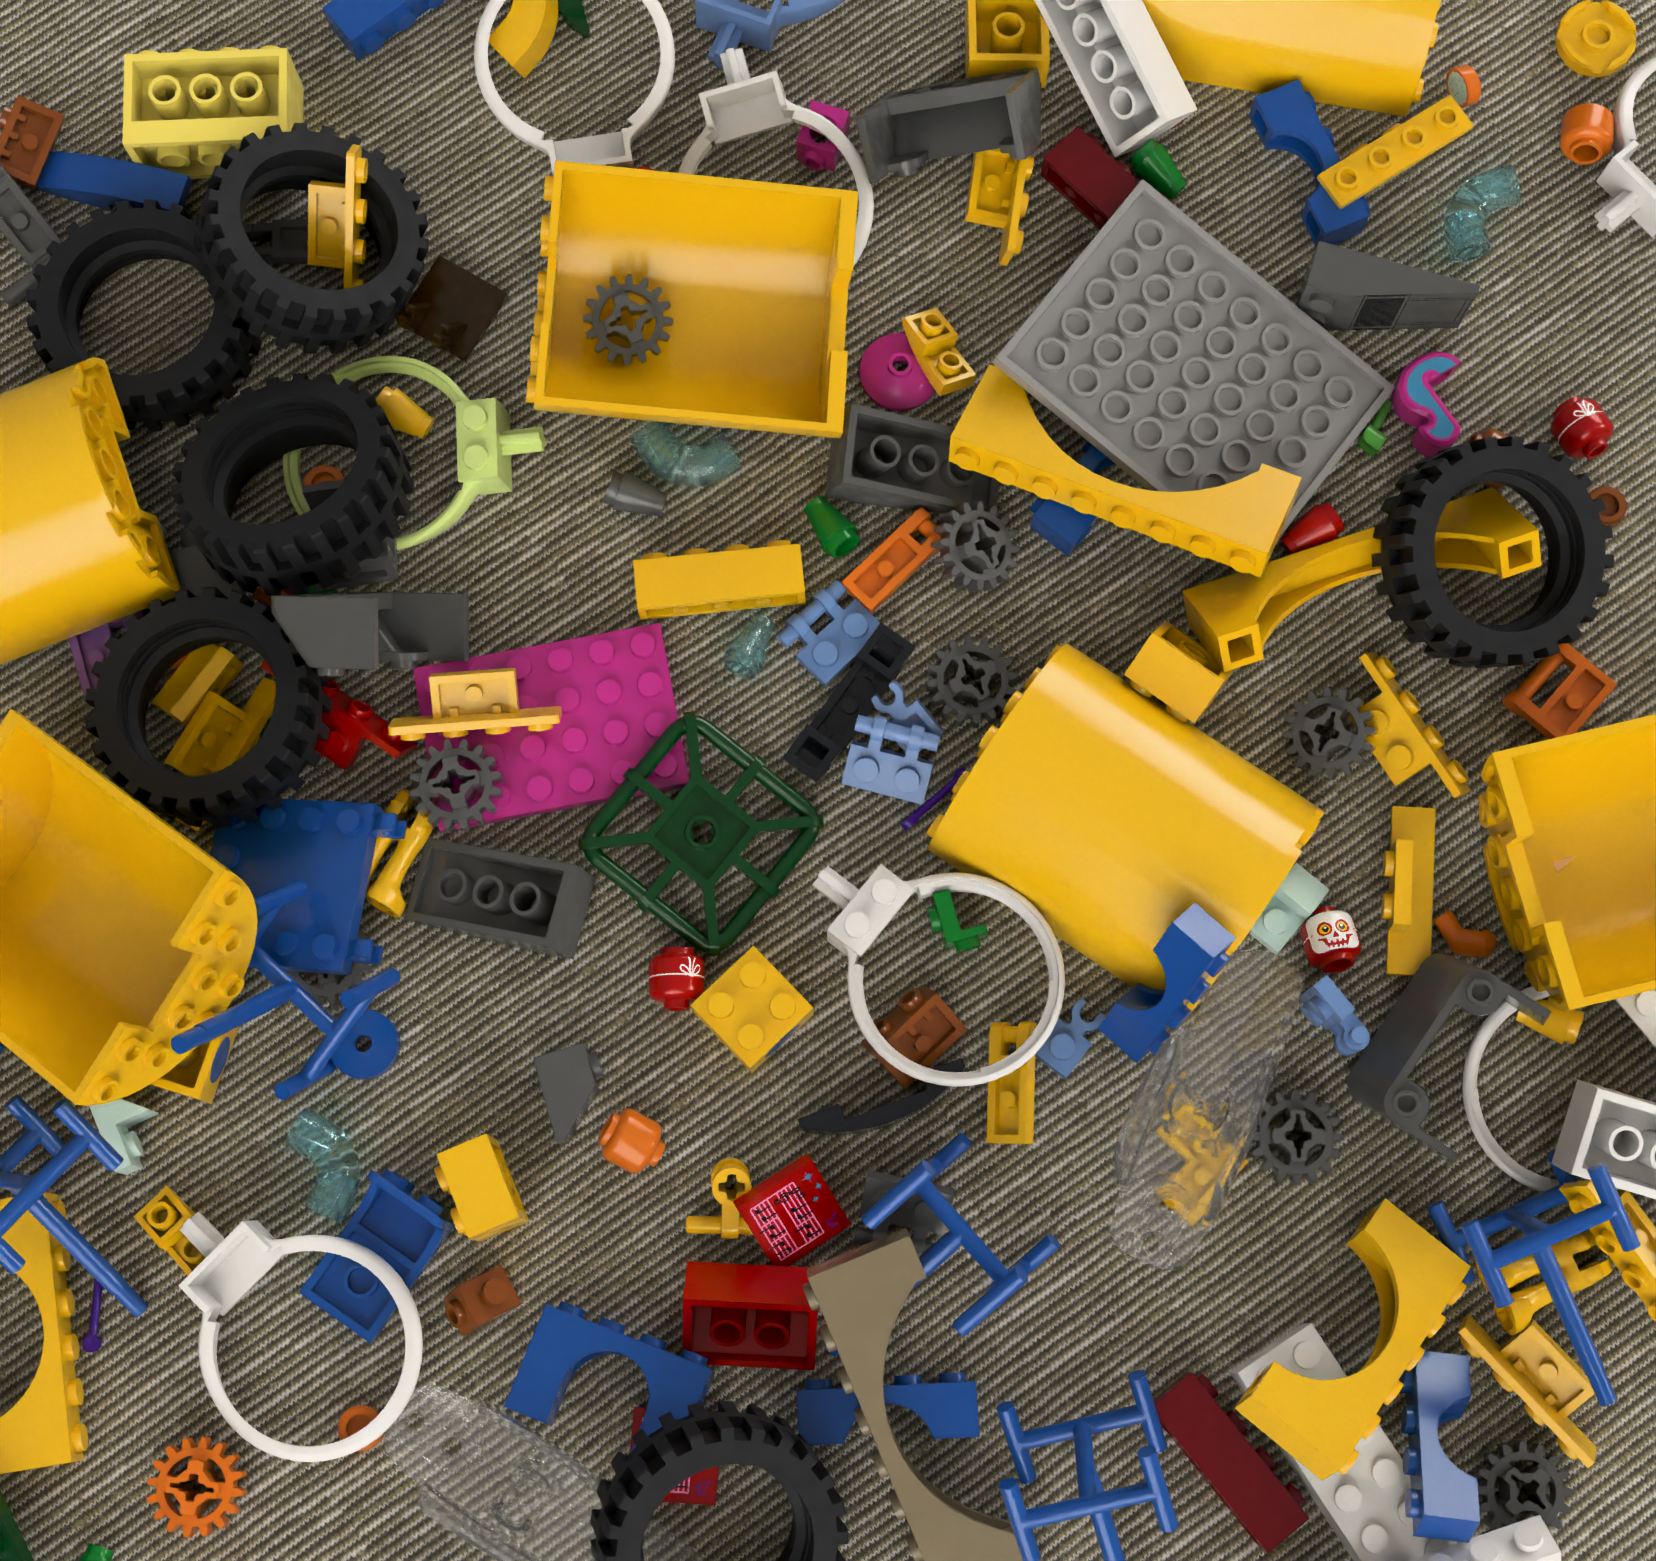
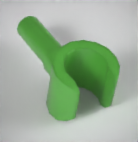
M1385 400L1379 408L1374 420L1366 428L1358 441L1359 447L1372 457L1377 454L1388 440V437L1379 431L1392 405L1388 400Z

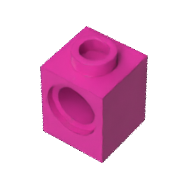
M811 100L808 109L828 119L847 137L850 131V111ZM802 125L796 141L797 160L813 170L827 169L835 172L841 155L839 149L831 141L826 143L815 142L814 138L823 135Z

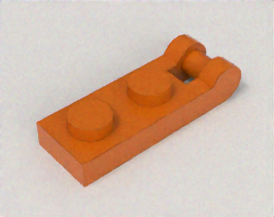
M924 507L916 510L841 582L847 593L871 614L927 560L940 551L931 547V543L940 540L941 536L934 531V527L937 525L930 520L932 515ZM917 532H920L927 539L922 545L912 538Z

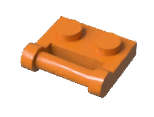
M1568 643L1558 644L1559 653L1543 658L1516 690H1510L1502 699L1504 706L1509 711L1524 718L1548 739L1576 733L1617 685L1616 682ZM1560 664L1570 668L1572 671L1540 708L1530 701Z

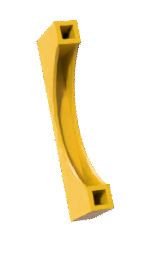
M989 364L950 436L948 461L957 464L964 470H973L992 477L1002 484L1016 486L1032 492L1042 499H1051L1072 507L1080 513L1094 515L1110 521L1120 528L1134 530L1150 536L1160 543H1169L1190 551L1198 557L1212 559L1228 565L1238 572L1249 573L1260 578L1295 503L1302 477L1262 463L1259 471L1242 479L1196 491H1151L1113 482L1093 473L1062 451L1037 420L1029 403L1026 390L998 367Z
M1493 487L1450 501L1446 504L1436 528L1434 540L1436 568L1475 570L1497 574L1504 579L1540 567L1542 564L1539 530ZM1375 527L1270 561L1267 563L1261 578L1249 573L1237 572L1183 590L1188 626L1224 673L1263 660V647L1271 633L1285 617L1300 605L1341 584L1382 573L1381 566L1372 567L1371 554L1381 553V539L1373 538Z

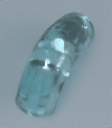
M1512 165L1489 169L1469 178L1451 197L1444 215L1446 245L1453 262H1467L1487 253L1491 248L1485 229L1487 215L1497 209L1514 206L1519 203V181Z
M652 421L638 429L630 438L640 458L657 476L678 486L703 487L724 480L742 470L741 463L724 434H720L698 446H687L675 437L668 423Z
M304 1108L293 1123L285 1143L286 1148L305 1156L313 1163L316 1169L317 1178L315 1185L304 1206L343 1225L354 1204L361 1180L358 1154L346 1132L328 1118L308 1108Z

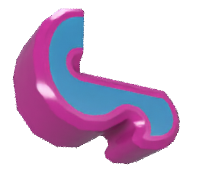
M1435 351L1415 358L1401 372L1395 382V389L1391 395L1395 414L1404 423L1418 428L1411 439L1412 445L1419 453L1426 457L1437 455L1438 451L1450 448L1460 434L1461 426L1433 390V387L1451 377L1462 362L1451 353Z

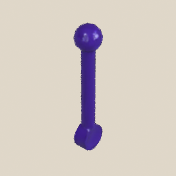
M958 768L954 772L953 779L900 823L905 831L908 830L919 818L952 791L960 776L967 769Z
M94 1279L89 1333L82 1341L83 1349L89 1353L98 1351L102 1345V1340L97 1334L103 1286L96 1279Z

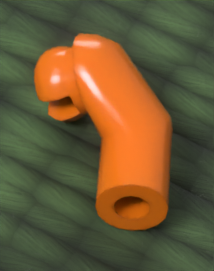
M1451 910L1433 920L1450 950L1456 955L1482 958L1488 956L1496 948L1497 939L1491 931L1463 929Z

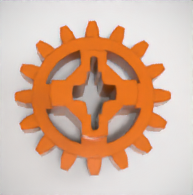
M204 1436L200 1438L196 1447L192 1437L182 1439V1451L175 1445L168 1446L165 1450L169 1460L159 1459L153 1462L154 1467L160 1473L157 1477L147 1478L146 1483L155 1486L156 1493L146 1499L147 1503L158 1502L160 1505V1509L153 1516L155 1520L164 1517L170 1519L166 1528L168 1532L176 1531L182 1525L183 1537L189 1538L194 1536L198 1527L201 1535L204 1537L212 1534L213 1522L220 1529L229 1525L226 1513H240L241 1507L234 1501L236 1497L247 1495V1489L238 1487V1480L247 1476V1471H236L234 1465L241 1458L239 1454H233L228 1457L224 1455L228 1445L226 1442H219L214 1448H211V1437ZM192 1456V1459L188 1460V1466L181 1474H173L175 1468L183 1460ZM214 1462L222 1470L225 1480H221L213 1469ZM198 1479V1483L214 1490L197 1494L196 1490L191 1489L190 1486L181 1485V1483ZM170 1493H172L180 1503V1511L172 1502ZM213 1499H222L219 1506L212 1513L202 1517L203 1513L206 1512L208 1503Z

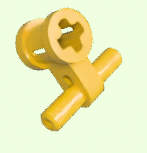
M736 1158L722 1159L713 1167L711 1172L712 1193L714 1198L721 1204V1216H687L686 1232L688 1234H720L721 1239H738L739 1234L753 1235L744 1219L739 1217V1211L733 1203L734 1200L752 1189L748 1167ZM728 1175H736L737 1182L734 1185V1189H726L725 1182L728 1179Z

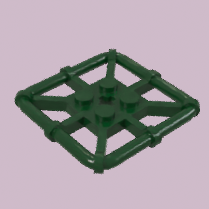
M691 711L684 712L683 717L671 723L633 769L629 767L622 775L624 781L587 824L582 839L578 840L579 851L584 852L585 857L596 869L638 902L636 907L643 912L647 909L691 946L702 952H708L710 957L719 956L720 951L725 950L734 943L769 898H776L781 891L779 886L814 844L819 835L820 827H824L823 816L818 815L817 810L805 797L765 766L766 760L759 755L755 758L711 721L702 716H696L695 712ZM697 733L745 770L726 795L722 794L702 777ZM685 734L690 780L672 801L646 779ZM755 778L801 817L756 821L738 807L734 801L752 779ZM637 790L644 793L664 810L647 832L600 837ZM705 822L709 823L712 826L709 831L710 836L713 837L712 841L707 843L702 840L699 844L695 843L692 840L694 832L690 829L694 823L702 826ZM802 829L798 837L766 876L739 855L756 833ZM647 844L670 862V864L648 889L601 849ZM732 865L757 887L722 931L718 933L714 885ZM678 870L702 888L706 934L702 933L658 897L659 893Z

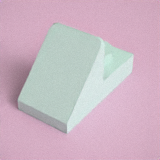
M1295 863L1249 931V934L1272 953L1278 954L1302 923L1314 912L1330 889L1298 863Z
M124 1099L103 1105H90L89 1107L99 1133L124 1159L114 1171L128 1175L143 1168L139 1156L143 1155L141 1142L134 1131L129 1132L128 1128L159 1113Z

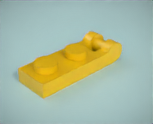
M1023 1021L1018 1026H1011L1009 1022H993L989 1032L988 1066L1009 1056L1008 1048L1011 1043H1016V1050L1021 1047L1037 1027V1023L1034 1021ZM1035 1055L1012 1073L988 1082L986 1143L1033 1144Z

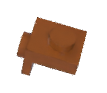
M502 1265L457 1286L444 1297L446 1316L451 1325L458 1328L463 1337L522 1304Z

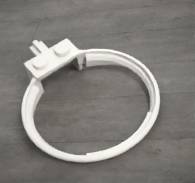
M490 0L477 28L474 44V63L482 95L499 122L515 137L548 155L553 176L555 160L634 168L631 145L635 138L652 122L663 106L669 93L675 68L674 39L669 21L659 1L642 0L652 16L658 32L660 66L656 82L650 94L639 109L627 119L632 126L621 128L620 132L554 142L553 139L543 140L545 132L530 126L517 117L505 105L495 89L489 70L488 42L493 22L506 0Z
M727 49L726 53L720 54L727 85L699 93L706 125L687 151L678 173L694 174L704 156L712 148L711 143L713 141L718 146L792 124V120L797 124L817 131L831 141L843 154L856 181L859 208L855 235V265L867 244L874 212L872 185L869 183L867 169L860 154L844 133L828 119L810 109L797 106L786 99L777 70L750 78L743 49Z
M1656 57L1641 65L1629 77L1621 89L1614 106L1615 128L1613 146L1615 156L1596 181L1613 198L1612 201L1594 215L1599 221L1597 227L1601 231L1606 228L1609 232H1612L1631 216L1652 238L1656 235V185L1629 159L1639 145L1636 141L1637 136L1633 122L1634 99L1643 82L1656 71Z
M880 864L860 890L829 866L819 873L812 886L843 909L827 929V941L848 957V996L854 1018L869 1044L889 1064L901 1072L927 1083L952 1087L973 1086L994 1081L1012 1073L1031 1059L1044 1045L1058 1020L1062 1008L1065 991L1064 963L1060 947L1051 927L1043 915L1024 896L996 880L969 873H940L916 880L903 881ZM948 889L950 893L969 892L991 897L1004 903L1019 914L1037 936L1048 967L1049 989L1046 1007L1031 1036L1021 1047L1003 1060L980 1068V1070L969 1072H945L930 1069L909 1060L896 1051L876 1028L865 1002L863 991L864 966L857 964V961L915 892H917L919 900Z
M1533 986L1520 991L1534 1001L1550 996L1547 991L1537 992ZM1656 989L1615 999L1656 1048ZM1504 1001L1496 1011L1485 1019L1469 1047L1462 1080L1465 1112L1471 1130L1487 1156L1511 1178L1531 1189L1544 1192L1560 1185L1558 1180L1538 1175L1513 1160L1492 1136L1480 1107L1477 1076L1483 1052L1496 1029L1511 1014L1518 1010Z
M200 1212L189 1218L183 1224L184 1226L180 1231L204 1255L205 1259L178 1286L202 1310L198 1341L199 1364L202 1376L216 1407L233 1430L254 1447L270 1455L298 1462H320L341 1458L366 1447L388 1430L408 1404L415 1389L423 1353L422 1327L415 1301L403 1279L394 1268L369 1248L345 1238L330 1235H302L275 1239L258 1220L242 1221L224 1238ZM302 1251H321L337 1254L358 1262L380 1279L392 1295L399 1309L405 1334V1357L398 1385L384 1409L374 1420L357 1433L343 1440L321 1446H296L282 1443L269 1438L253 1428L240 1416L227 1397L217 1364V1340L221 1323L217 1322L216 1319L219 1313L225 1316L284 1255Z

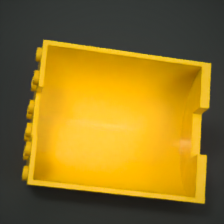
M1142 0L1182 80L1263 94L1299 80L1304 91L1310 92L1315 102L1402 117L1407 116L1412 102H1420L1424 86V79L1420 77L1426 64L1429 47L1433 48L1436 41L1438 23L1435 20L1442 0Z
M555 160L554 176L546 175L544 185V201L551 202L550 216L542 215L540 256L548 257L547 271H539L538 303L537 310H535L534 336L531 337L530 376L536 377H528L526 402L534 403V410L840 439L843 434L848 351H844L848 286L854 266L858 191ZM627 274L632 275L633 284L639 285L644 277L647 278V290L650 292L660 287L662 293L657 300L659 303L669 301L671 307L666 312H663V316L673 318V325L663 327L662 329L670 335L669 341H657V345L661 350L660 354L657 356L650 350L645 352V364H642L637 356L631 357L630 366H625L623 356L619 355L613 363L608 362L610 351L607 349L597 354L594 348L599 340L597 338L587 339L585 335L587 331L593 328V324L583 322V315L593 314L594 311L586 305L587 299L598 301L600 298L595 287L600 285L606 290L610 289V277L612 276L617 279L619 284H625ZM627 293L630 301L639 305L649 304L643 297ZM612 299L603 307L600 322L611 316L614 310ZM628 310L621 312V320L616 325H626L628 330L635 329V321L640 316H630ZM656 319L645 324L642 335L645 342L652 336L655 330ZM616 335L607 337L615 345L630 348L627 340Z
M92 357L0 394V665L149 608L147 604L157 598H160L163 602L175 597V592L181 590L157 516L139 509L118 445L119 442L131 437L106 361L100 358Z
M1069 643L1064 644L1062 647L1057 644L1045 661L1043 669L1037 667L1024 685V693L1022 694L1016 690L1003 709L1004 715L1000 720V723H1002L1000 728L998 729L992 725L978 745L980 749L976 755L979 758L971 772L965 770L952 789L954 792L950 798L952 803L945 815L940 813L926 833L932 838L928 850L962 873L980 875L996 880L1024 896L1043 915L1055 936L1132 988L1140 983L1153 989L1165 990V973L1153 949L1171 923L1194 903L1198 904L1236 937L1226 951V954L1230 956L1243 942L1302 853L1300 849L1302 846H1305L1313 835L1325 811L1188 721L1183 722L1173 717L1165 710V706L1153 698H1148L1138 693L1130 686V683ZM1222 970L1214 978L1209 975L1206 981L1212 986ZM1199 999L1194 1005L1191 1002L1187 1004V1007L1191 1010V1012L1198 1005L1201 999Z
M10 709L0 725V1042L75 1105H103L142 1090L172 1070L195 1049L193 1048L183 1054H178L172 1049V1038L193 1028L196 1024L225 1011L232 999L239 995L244 987V976L255 947L257 909L249 887L240 877L21 713Z
M1656 714L1491 753L1484 764L1481 774L1484 783L1488 782L1486 794L1479 795V821L1484 828L1489 830L1487 845L1482 846L1490 887L1504 931L1513 952L1520 951L1524 954L1527 960L1524 963V973L1537 992L1547 991L1550 995L1548 996L1549 1005L1561 1011L1573 1010L1655 990ZM1576 856L1559 872H1556L1553 862Z

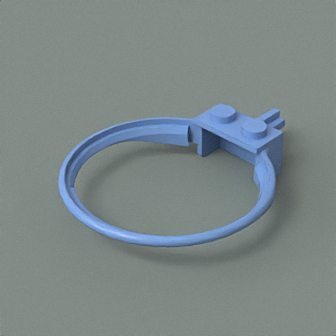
M695 0L696 27L717 34L707 59L715 62L716 67L722 68L720 54L726 53V50L729 48L736 50L739 42L770 52L780 28L817 18L834 9L844 0H787L788 6H782V0H774L769 12L736 0Z

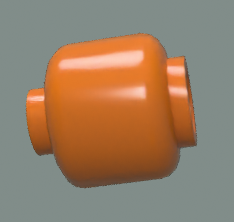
M1584 103L1569 109L1563 116L1561 123L1560 149L1563 155L1581 165L1593 164L1606 157L1612 150L1614 142L1615 120L1612 112L1596 103Z
M627 1108L619 1114L613 1112L605 1122L597 1141L602 1145L601 1152L605 1160L633 1174L641 1172L647 1164L655 1167L666 1146L665 1143L660 1141L662 1135L660 1124L631 1108Z

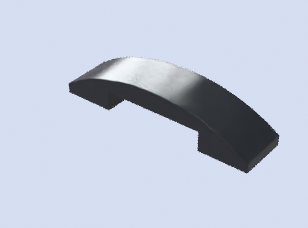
M880 623L858 653L856 662L811 724H807L783 756V760L818 783L857 735L858 731H854L858 715L870 717L875 710L871 698L876 693L881 699L890 688L888 686L889 683L897 678L914 651L915 645L883 623Z
M960 1058L933 1069L945 1072H963L965 1064L963 1059ZM921 1081L925 1091L845 1120L840 1104L799 1118L798 1122L801 1131L814 1134L850 1135L874 1131L898 1123L920 1112L944 1094L950 1086H941Z

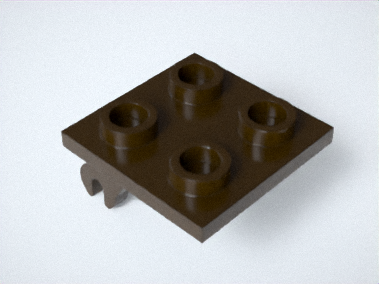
M439 255L405 305L401 314H399L396 322L398 326L410 330L431 342L435 347L443 349L466 362L509 296L503 290Z

